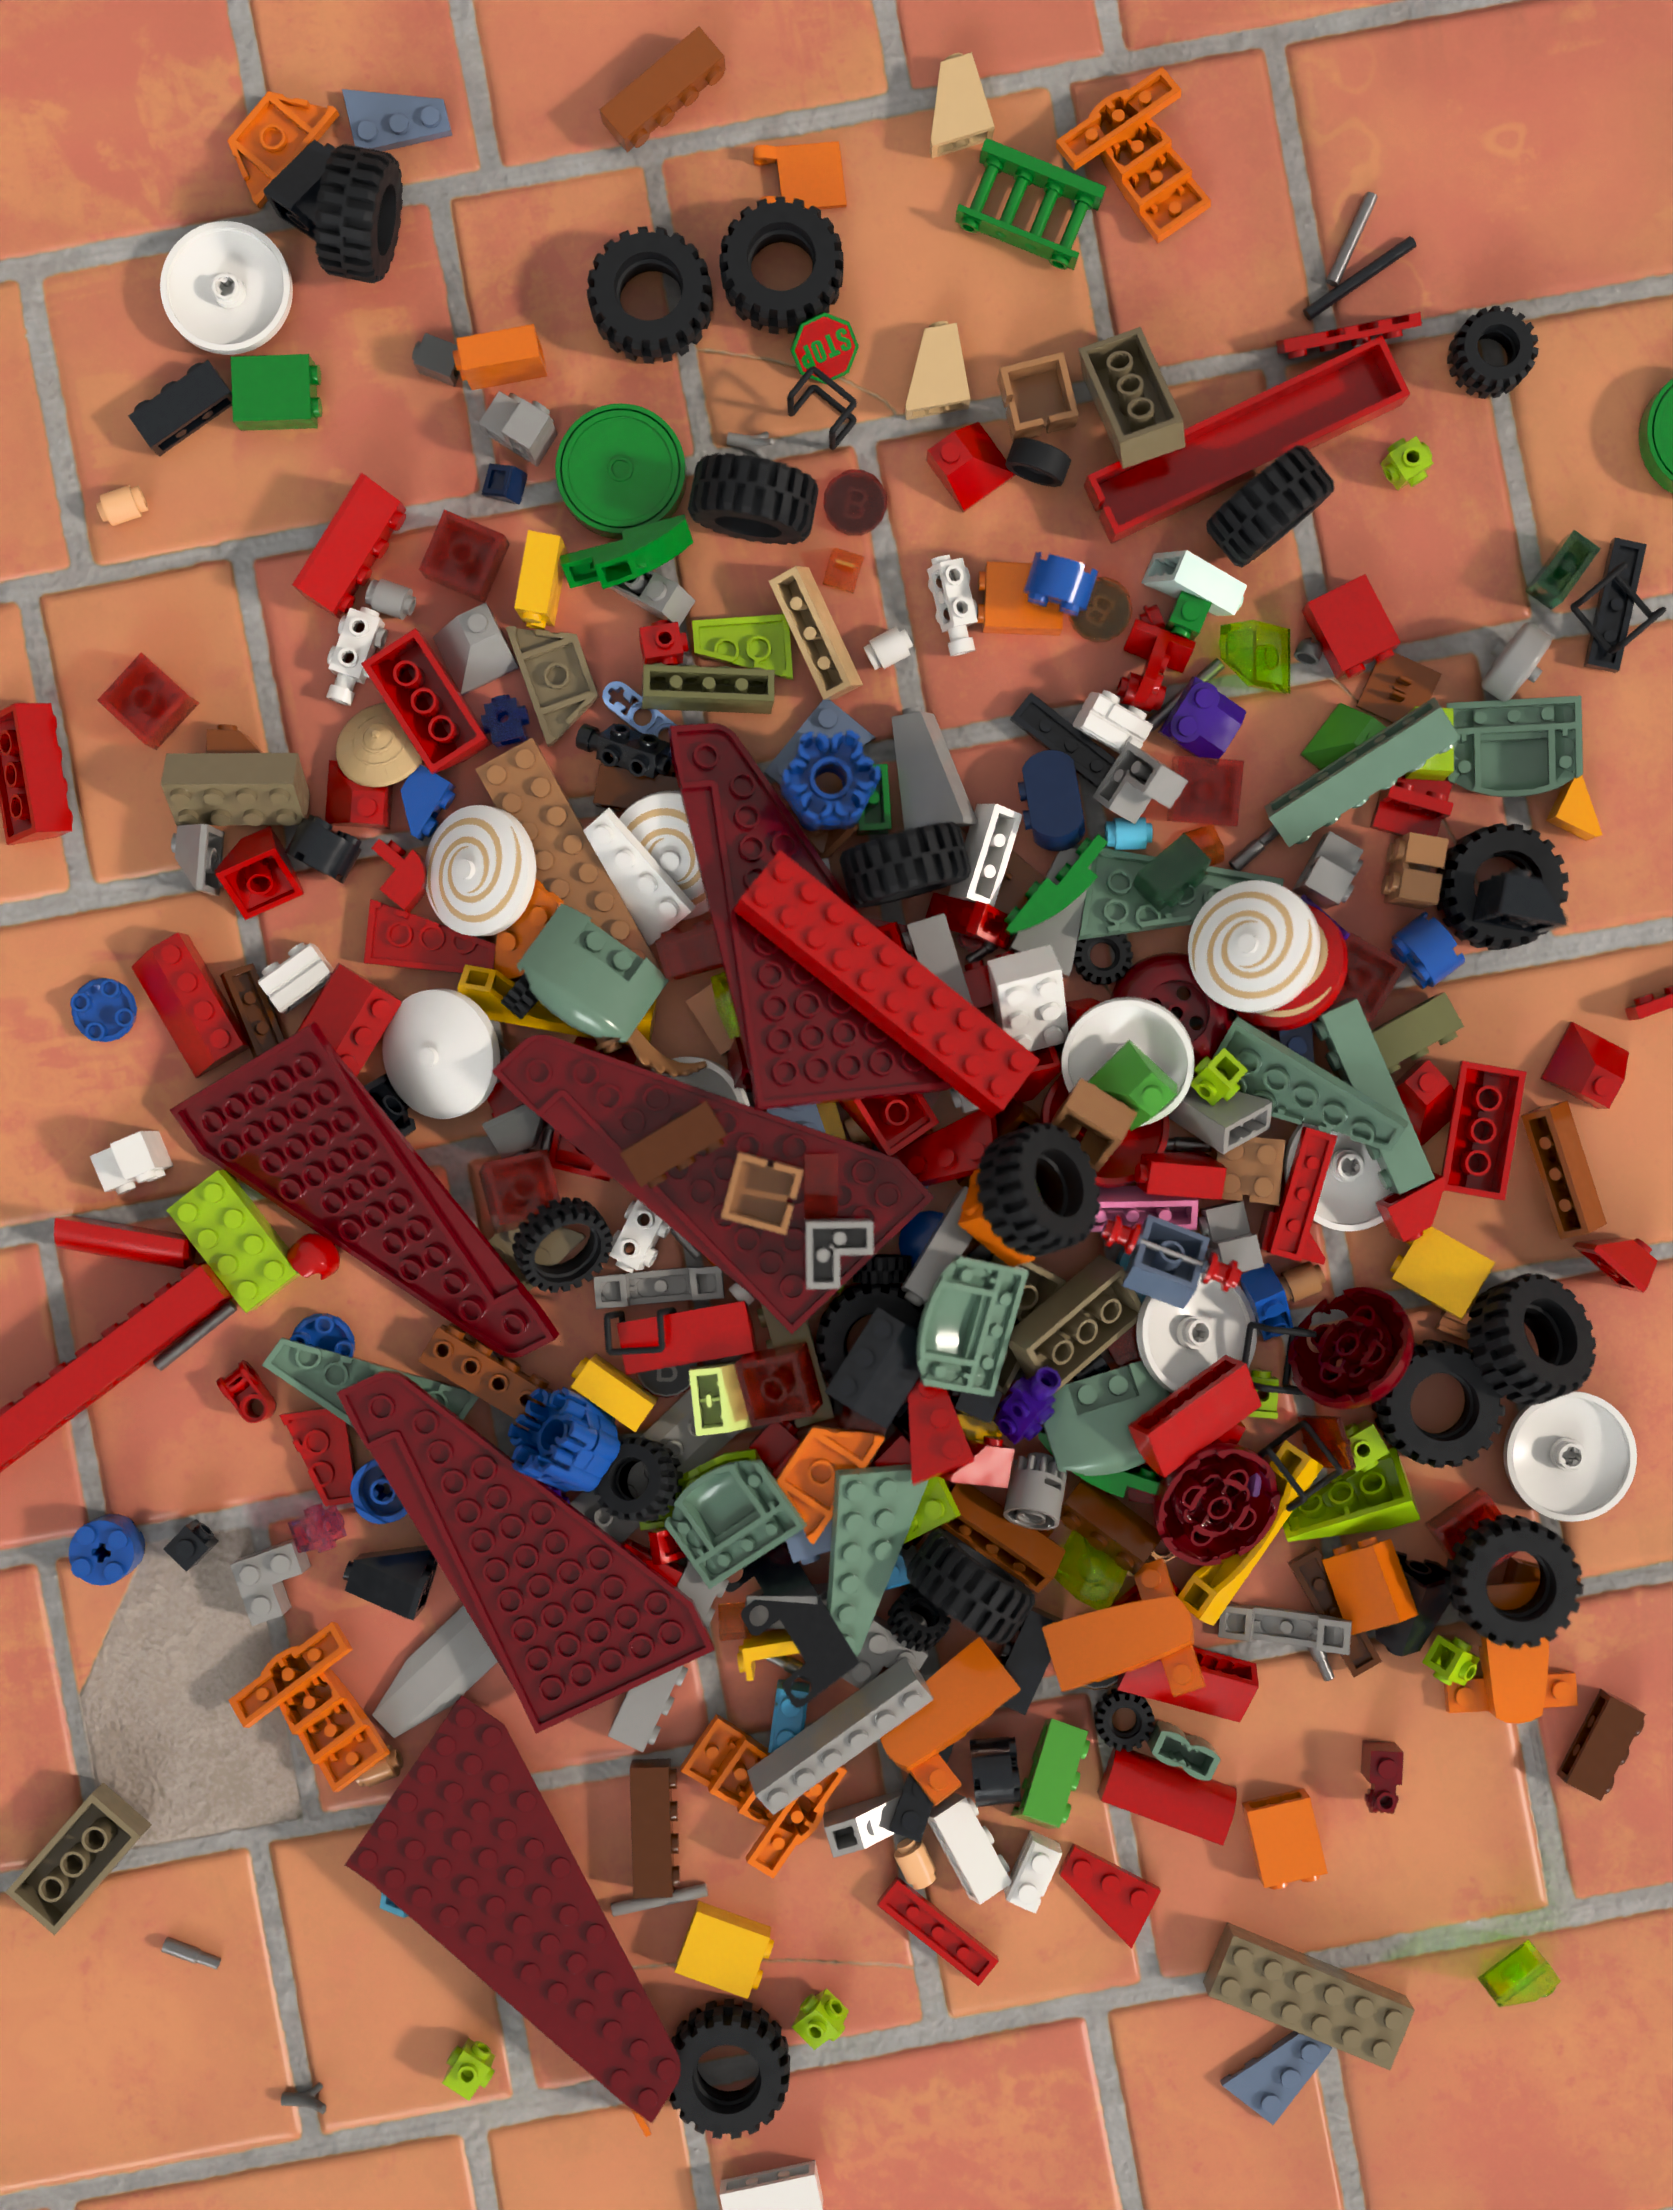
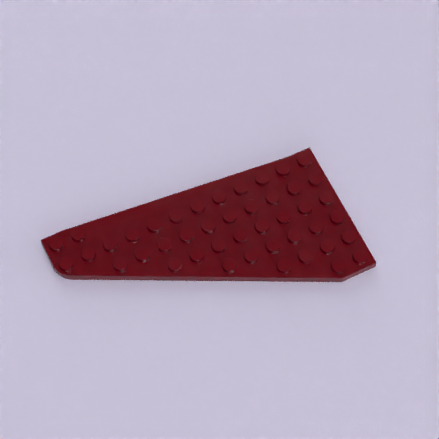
M716 723L670 726L668 734L672 762L751 1076L755 1110L949 1090L951 1086L733 911L742 895L781 850L858 912L743 743L732 730Z
M316 1022L311 1023L170 1109L200 1154L496 1353L511 1358L522 1357L554 1341L559 1336V1332L542 1307L336 1053Z
M551 1035L528 1037L491 1071L519 1100L539 1117L543 1118L764 1305L791 1334L839 1290L806 1289L805 1219L871 1218L873 1220L875 1255L934 1198L924 1185L895 1157L774 1114L755 1110L754 1107ZM707 1100L727 1133V1136L722 1138L725 1144L707 1154L705 1149L695 1154L696 1162L681 1171L676 1166L665 1173L668 1179L651 1189L648 1184L640 1187L620 1152ZM738 1151L767 1158L768 1166H772L775 1160L803 1168L804 1171L796 1199L789 1198L788 1195L787 1202L793 1203L794 1207L786 1235L721 1218ZM840 1255V1288L874 1255Z
M380 1371L337 1392L351 1424L367 1450H370L515 1689L536 1734L715 1650L712 1639L694 1601L544 1483L515 1471L512 1464L516 1461L512 1460L511 1457L407 1376L396 1371Z
M461 1695L345 1865L373 1884L622 2103L650 2123H653L679 2081L681 2065L678 2053L505 1724Z

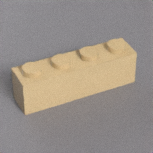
M795 566L769 580V584L823 700L837 699L862 686L863 683L809 567Z

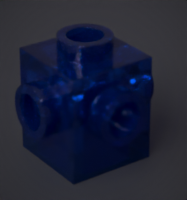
M501 695L492 698V703L484 705L486 714L481 715L485 734H491L492 743L497 748L528 740L525 725L530 724L526 705L520 706L516 697L510 698V695ZM509 717L506 722H502L504 718Z

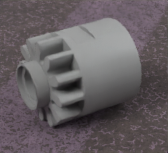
M1034 1452L1029 1453L1027 1458L1018 1456V1460H1013L1003 1512L1006 1520L1018 1526L1035 1530H1050L1059 1526L1067 1473L1058 1471L1054 1457L1045 1453Z

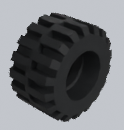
M1492 306L1489 311L1483 308L1476 315L1473 314L1467 319L1450 343L1448 350L1451 353L1447 356V364H1453L1449 372L1451 377L1457 375L1459 378L1456 382L1459 388L1465 385L1468 387L1466 393L1472 396L1475 392H1479L1478 398L1486 399L1491 393L1493 399L1500 397L1503 392L1507 394L1512 391L1528 375L1535 364L1533 360L1538 356L1539 348L1534 347L1538 342L1537 334L1531 335L1534 327L1531 322L1525 324L1522 321L1526 316L1521 312L1516 316L1512 314L1513 308L1506 307L1504 311H1500V306ZM1491 339L1501 344L1507 354V365L1498 367L1486 363L1479 354L1478 340Z
M623 1438V1441H620L618 1456L611 1463L598 1486L593 1490L594 1495L601 1496L598 1500L600 1506L608 1508L606 1512L609 1515L618 1516L617 1519L626 1521H654L659 1519L658 1515L665 1516L669 1513L670 1510L667 1506H674L673 1504L677 1499L675 1494L681 1493L683 1486H678V1479H683V1472L677 1471V1467L681 1464L677 1458H671L674 1452L670 1448L663 1447L664 1444L648 1439ZM642 1461L647 1468L649 1481L644 1493L635 1499L629 1492L627 1479L631 1468L636 1463Z

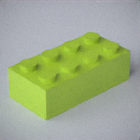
M217 1170L166 1209L245 1313L256 1310L300 1276L287 1259V1251L289 1250L287 1245L233 1175L226 1170Z

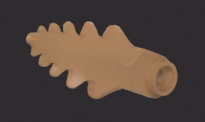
M635 1029L627 1040L638 1060L643 1065L653 1068L658 1074L667 1073L672 1077L689 1076L707 1067L705 1061L681 1063L662 1055L647 1041L638 1029ZM602 1036L601 1039L594 1038L597 1044L594 1047L596 1052L603 1050L604 1054L607 1055L623 1048L621 1042H618L620 1038Z

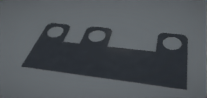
M786 1541L745 1566L741 1579L735 1583H728L726 1588L727 1592H733L752 1577H755L764 1592L760 1596L818 1595L799 1562L793 1563ZM819 1596L818 1604L754 1600L741 1612L742 1620L749 1632L754 1636L760 1635L778 1620H781L806 1662L804 1666L783 1682V1690L795 1708L803 1707L860 1664ZM762 1605L768 1610V1619L763 1625L754 1626L749 1619L750 1612L754 1607ZM799 1677H806L811 1682V1690L804 1698L795 1697L791 1691L793 1682Z

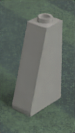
M911 707L903 709V715L891 717L904 830L941 822H954L959 827L977 825L976 816L935 715L923 712L921 707Z
M1077 844L1068 850L1058 851L1045 879L1048 878L1057 885L1059 881L1055 877L1066 863L1072 866L1080 857L1075 853L1080 845ZM1087 889L1054 917L1033 928L1017 933L1009 950L1019 953L1051 944L1062 968V976L1064 978L1069 977L1073 967Z
M966 1186L953 1197L900 1289L906 1293L904 1297L906 1300L920 1308L923 1304H926L929 1294L941 1273L952 1263V1260L957 1255L962 1256L972 1239V1236L958 1225L962 1211L961 1207L968 1192V1187Z

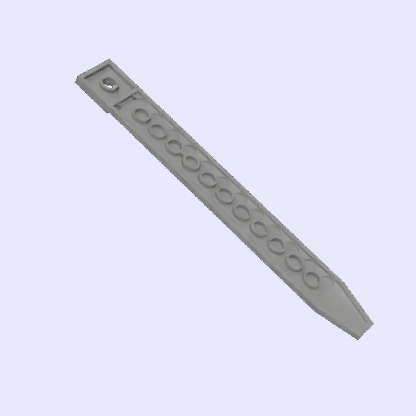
M743 1355L722 1358L718 1363L744 1361L747 1359ZM757 1371L762 1411L779 1393ZM690 1388L639 1438L657 1441L664 1444L663 1447L670 1448L674 1452L671 1458H677L681 1464L677 1467V1471H681L684 1474L708 1462L741 1430L696 1436ZM642 1461L636 1463L628 1474L627 1485L629 1492L634 1498L644 1493L649 1481L647 1468ZM593 1490L590 1492L582 1491L570 1504L622 1544L640 1527L637 1521L617 1519L618 1516L609 1515L606 1512L608 1508L601 1507L598 1503L601 1496L594 1495ZM464 1605L408 1657L373 1712L372 1716L393 1738L452 1706L461 1695L466 1693L498 1662Z

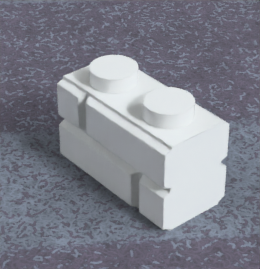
M1103 690L1102 693L1091 692L1085 700L1082 710L1079 711L1073 722V727L1119 754L1127 742L1141 749L1143 742L1147 739L1153 728V724L1145 720L1147 714L1131 705L1128 709L1118 704L1120 698L1107 690Z
M302 942L288 952L290 958L281 964L276 961L261 972L264 977L258 980V984L280 1013H288L324 987L334 971L315 944L309 943L305 945Z
M1029 1831L1009 1876L1012 1883L1004 1888L1007 1901L1032 1913L1037 1912L1041 1903V1896H1044L1063 1854L1058 1842L1035 1831Z

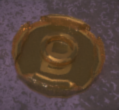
M1097 577L1087 610L1079 611L1078 617L1068 615L1073 629L1082 638L1092 642H1108L1119 637L1128 627L1133 614L1130 595L1127 589L1117 580L1109 577Z

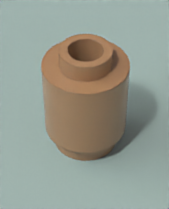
M1310 1261L1281 1272V1276L1278 1277L1285 1290L1287 1301L1292 1300L1293 1303L1323 1291L1322 1284L1326 1282L1318 1264L1313 1266Z
M386 1745L390 1754L355 1779L356 1783L360 1787L365 1785L372 1787L399 1776L400 1768L403 1767V1758L400 1751L393 1749L391 1745Z

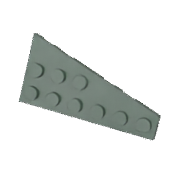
M1103 848L1091 865V871L1098 875V877L1086 891L1078 940L1193 925L1197 914L1204 904L1222 889L1239 882L1251 880L1268 881L1283 886L1284 879Z
M1239 1017L1234 1020L1213 1056L1214 1058L1225 1048L1248 1069L1245 1075L1237 1082L1241 1087L1238 1092L1271 1101L1272 1117L1299 1125L1303 1122L1318 1126L1319 1131L1329 1134L1335 1131L1350 1136L1352 1141L1386 1151L1392 1150L1409 1124V1121Z
M284 1337L279 1340L262 1364V1366L352 1427L353 1425L337 1392L380 1371L388 1370L404 1374L462 1420L479 1398L463 1388Z
M911 1464L836 1470L827 1610L856 1656H859L929 1481L927 1480L913 1486Z

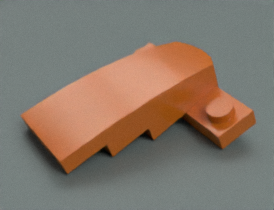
M1163 66L1129 90L1124 89L1105 97L1095 106L1089 114V118L1056 140V149L1074 171L1097 155H1100L1118 189L1158 244L1211 207V199L1192 178V169L1172 148V139L1151 119L1181 97V88Z
M1163 1558L1143 1564L1134 1575L1142 1601L1089 1612L1042 1627L1062 1692L1092 1682H1100L1126 1671H1134L1159 1659L1162 1661L1174 1697L1206 1687L1193 1648L1195 1632L1192 1618L1185 1604L1176 1597Z
M1540 1581L1486 1584L1487 1595L1490 1602L1501 1610L1517 1609L1533 1598ZM1480 1635L1482 1646L1478 1647L1483 1676L1473 1677L1470 1681H1467L1465 1686L1452 1682L1451 1686L1444 1683L1445 1706L1448 1713L1489 1711L1494 1717L1506 1723L1520 1724L1533 1721L1542 1716L1543 1708L1578 1706L1576 1673L1573 1671L1548 1672L1549 1641L1544 1637L1540 1639V1646L1530 1648L1523 1644L1521 1649L1510 1648L1506 1644L1502 1646L1497 1645Z
M336 1622L329 1623L302 1645L287 1648L278 1653L267 1663L261 1672V1676L228 1701L244 1728H250L279 1706L292 1735L299 1736L312 1764L319 1765L332 1791L340 1792L389 1755L390 1751L361 1706L330 1668L353 1650Z
M978 1637L926 1681L934 1700L880 1738L888 1757L899 1768L907 1773L910 1772L934 1806H937L960 1788L962 1784L939 1753L966 1736L968 1731L990 1717L997 1708L1019 1693L1021 1689L981 1637Z
M716 1714L680 1765V1770L682 1773L708 1787L709 1793L737 1807L738 1813L766 1826L745 1858L748 1864L774 1879L796 1845H800L808 1839L817 1829L824 1813L825 1803L847 1773V1769L842 1765L773 1815L755 1796L747 1770L771 1753L750 1735Z

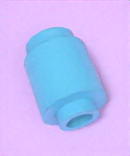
M1139 817L1136 824L1131 823L1125 818H1113V821L1105 822V840L1108 841L1106 847H1113L1114 850L1146 849L1147 843H1152V823H1146L1145 817Z

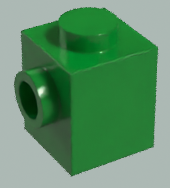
M1181 591L1171 610L1165 629L1194 641L1201 631L1212 603Z

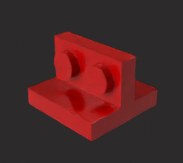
M1405 774L1402 775L1392 787L1381 790L1370 828L1400 837L1409 832L1437 837L1442 819L1451 815L1454 803L1448 802L1453 783L1446 780L1405 779Z

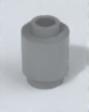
M373 579L367 588L365 603L370 605L372 610L403 620L406 615H412L416 606V597L413 596L411 588L385 579H380L379 581Z

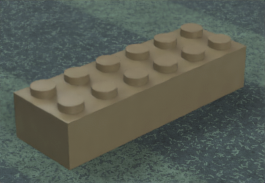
M1228 1922L1203 1980L1210 1997L1388 2070H1391L1415 2011L1406 1995Z

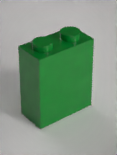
M309 354L231 357L233 422L241 431L318 428V417H322V402L320 397H317L316 385H321V370Z

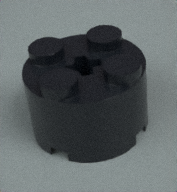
M309 815L308 819L303 818L285 853L343 884L362 850L359 848L362 842L339 830L336 834L332 833L333 825L316 816Z
M1015 1737L970 1740L976 1807L1021 1802Z

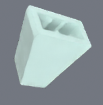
M1188 550L1154 553L1141 582L1176 599L1181 591L1211 602L1212 604L1208 612L1216 616L1235 615L1243 603V595L1247 587L1246 584Z

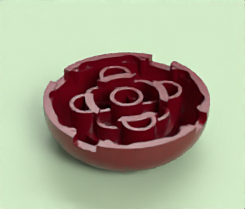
M1160 953L1146 957L1132 965L1125 972L1126 974L1117 981L1110 999L1120 997H1135L1146 1000L1156 999L1167 1010L1178 1011L1180 1014L1178 1020L1183 1024L1192 1042L1194 1068L1206 1056L1212 1060L1237 1015L1233 1009L1217 1003L1201 989L1192 973L1188 954ZM1185 987L1189 991L1190 995L1187 1000L1178 998V988ZM1192 1017H1196L1202 1022L1200 1030H1194L1190 1027L1189 1022ZM1195 1071L1193 1073V1078L1197 1075Z
M1369 1287L1343 1290L1344 1294L1334 1298L1330 1303L1325 1298L1298 1325L1300 1328L1309 1329L1312 1323V1315L1316 1312H1325L1330 1315V1310L1337 1309L1347 1314L1348 1318L1342 1319L1337 1325L1334 1323L1331 1325L1322 1324L1313 1330L1317 1332V1337H1311V1342L1320 1353L1310 1350L1306 1341L1307 1337L1295 1336L1294 1340L1290 1343L1288 1362L1291 1364L1294 1383L1308 1398L1322 1406L1333 1409H1356L1372 1404L1383 1398L1397 1386L1410 1365L1414 1350V1333L1406 1311L1388 1293ZM1341 1359L1342 1364L1340 1367H1336L1337 1360Z
M1223 1442L1208 1445L1195 1453L1168 1476L1163 1477L1159 1483L1154 1499L1153 1514L1156 1529L1161 1540L1176 1557L1187 1563L1200 1566L1222 1564L1221 1560L1238 1554L1239 1557L1246 1554L1264 1538L1276 1518L1280 1504V1493L1277 1490L1275 1479L1277 1476L1271 1466L1259 1454L1247 1447ZM1255 1473H1258L1262 1480L1258 1497L1250 1496V1491L1247 1487L1249 1478ZM1231 1485L1233 1486V1491L1228 1494L1226 1489Z

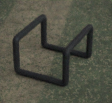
M810 367L787 395L788 415L794 416L810 395L816 392L842 413L829 430V448L834 450L856 424V417L851 412L857 406V401L817 367ZM814 373L850 402L847 408H844L817 385L809 386L795 405L793 398ZM848 418L850 421L836 437V431Z
M1622 562L1612 569L1611 573L1570 606L1571 611L1609 654H1614L1624 648L1666 612L1665 607L1652 612L1623 579L1620 573L1627 568V562ZM1615 579L1648 619L1621 642L1611 647L1578 607L1587 602L1611 580Z
M671 1307L657 1311L659 1346L612 1349L610 1319L619 1317V1323L625 1322V1313L621 1310L606 1313L604 1315V1331L607 1354L614 1356L660 1353L664 1351L663 1315L677 1313L676 1309Z
M1257 1322L1248 1323L1242 1362L1246 1363L1247 1367L1253 1328L1270 1333L1289 1335L1282 1381L1283 1387L1253 1382L1255 1389L1264 1392L1306 1396L1297 1386L1289 1384L1291 1364L1288 1362L1289 1347L1295 1336L1315 1338L1317 1337V1332L1300 1327H1293L1291 1329Z
M1304 1420L1284 1432L1257 1453L1262 1458L1268 1454L1299 1495L1298 1498L1286 1507V1510L1289 1512L1305 1503L1307 1498L1343 1473L1342 1466L1310 1424ZM1303 1427L1336 1469L1306 1492L1302 1490L1273 1451L1274 1448Z

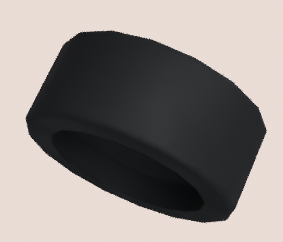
M1016 438L1011 446L1005 466L1015 475L1044 486L1059 487L1064 482L1071 459L1066 453L1052 445L1029 438Z

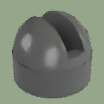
M1311 637L1305 638L1298 644L1294 657L1303 664L1317 665L1322 656V645L1318 640L1316 643H1312Z

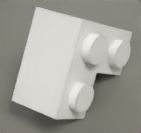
M139 1131L111 1143L110 1148L90 1156L104 1192L116 1191L117 1195L135 1189V1182L139 1184L147 1181L148 1183L166 1176L164 1170L173 1167L159 1131Z

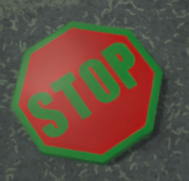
M822 312L800 323L790 351L801 375H804L810 367H817L830 379L835 380L849 373L859 345L850 322ZM814 373L811 375V379L826 384Z

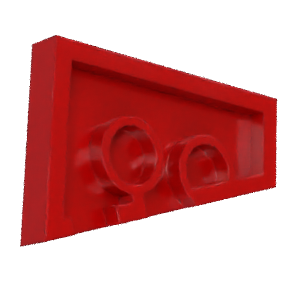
M919 1378L908 1396L913 1486L975 1462L947 1389L925 1386Z
M325 1408L279 1415L284 1426H287L294 1440L292 1442L297 1452H300L308 1468V1474L325 1507L354 1503L350 1487L356 1470L349 1424Z
M1073 1843L1059 1870L1060 1876L1132 1949L1161 1892L1160 1888Z

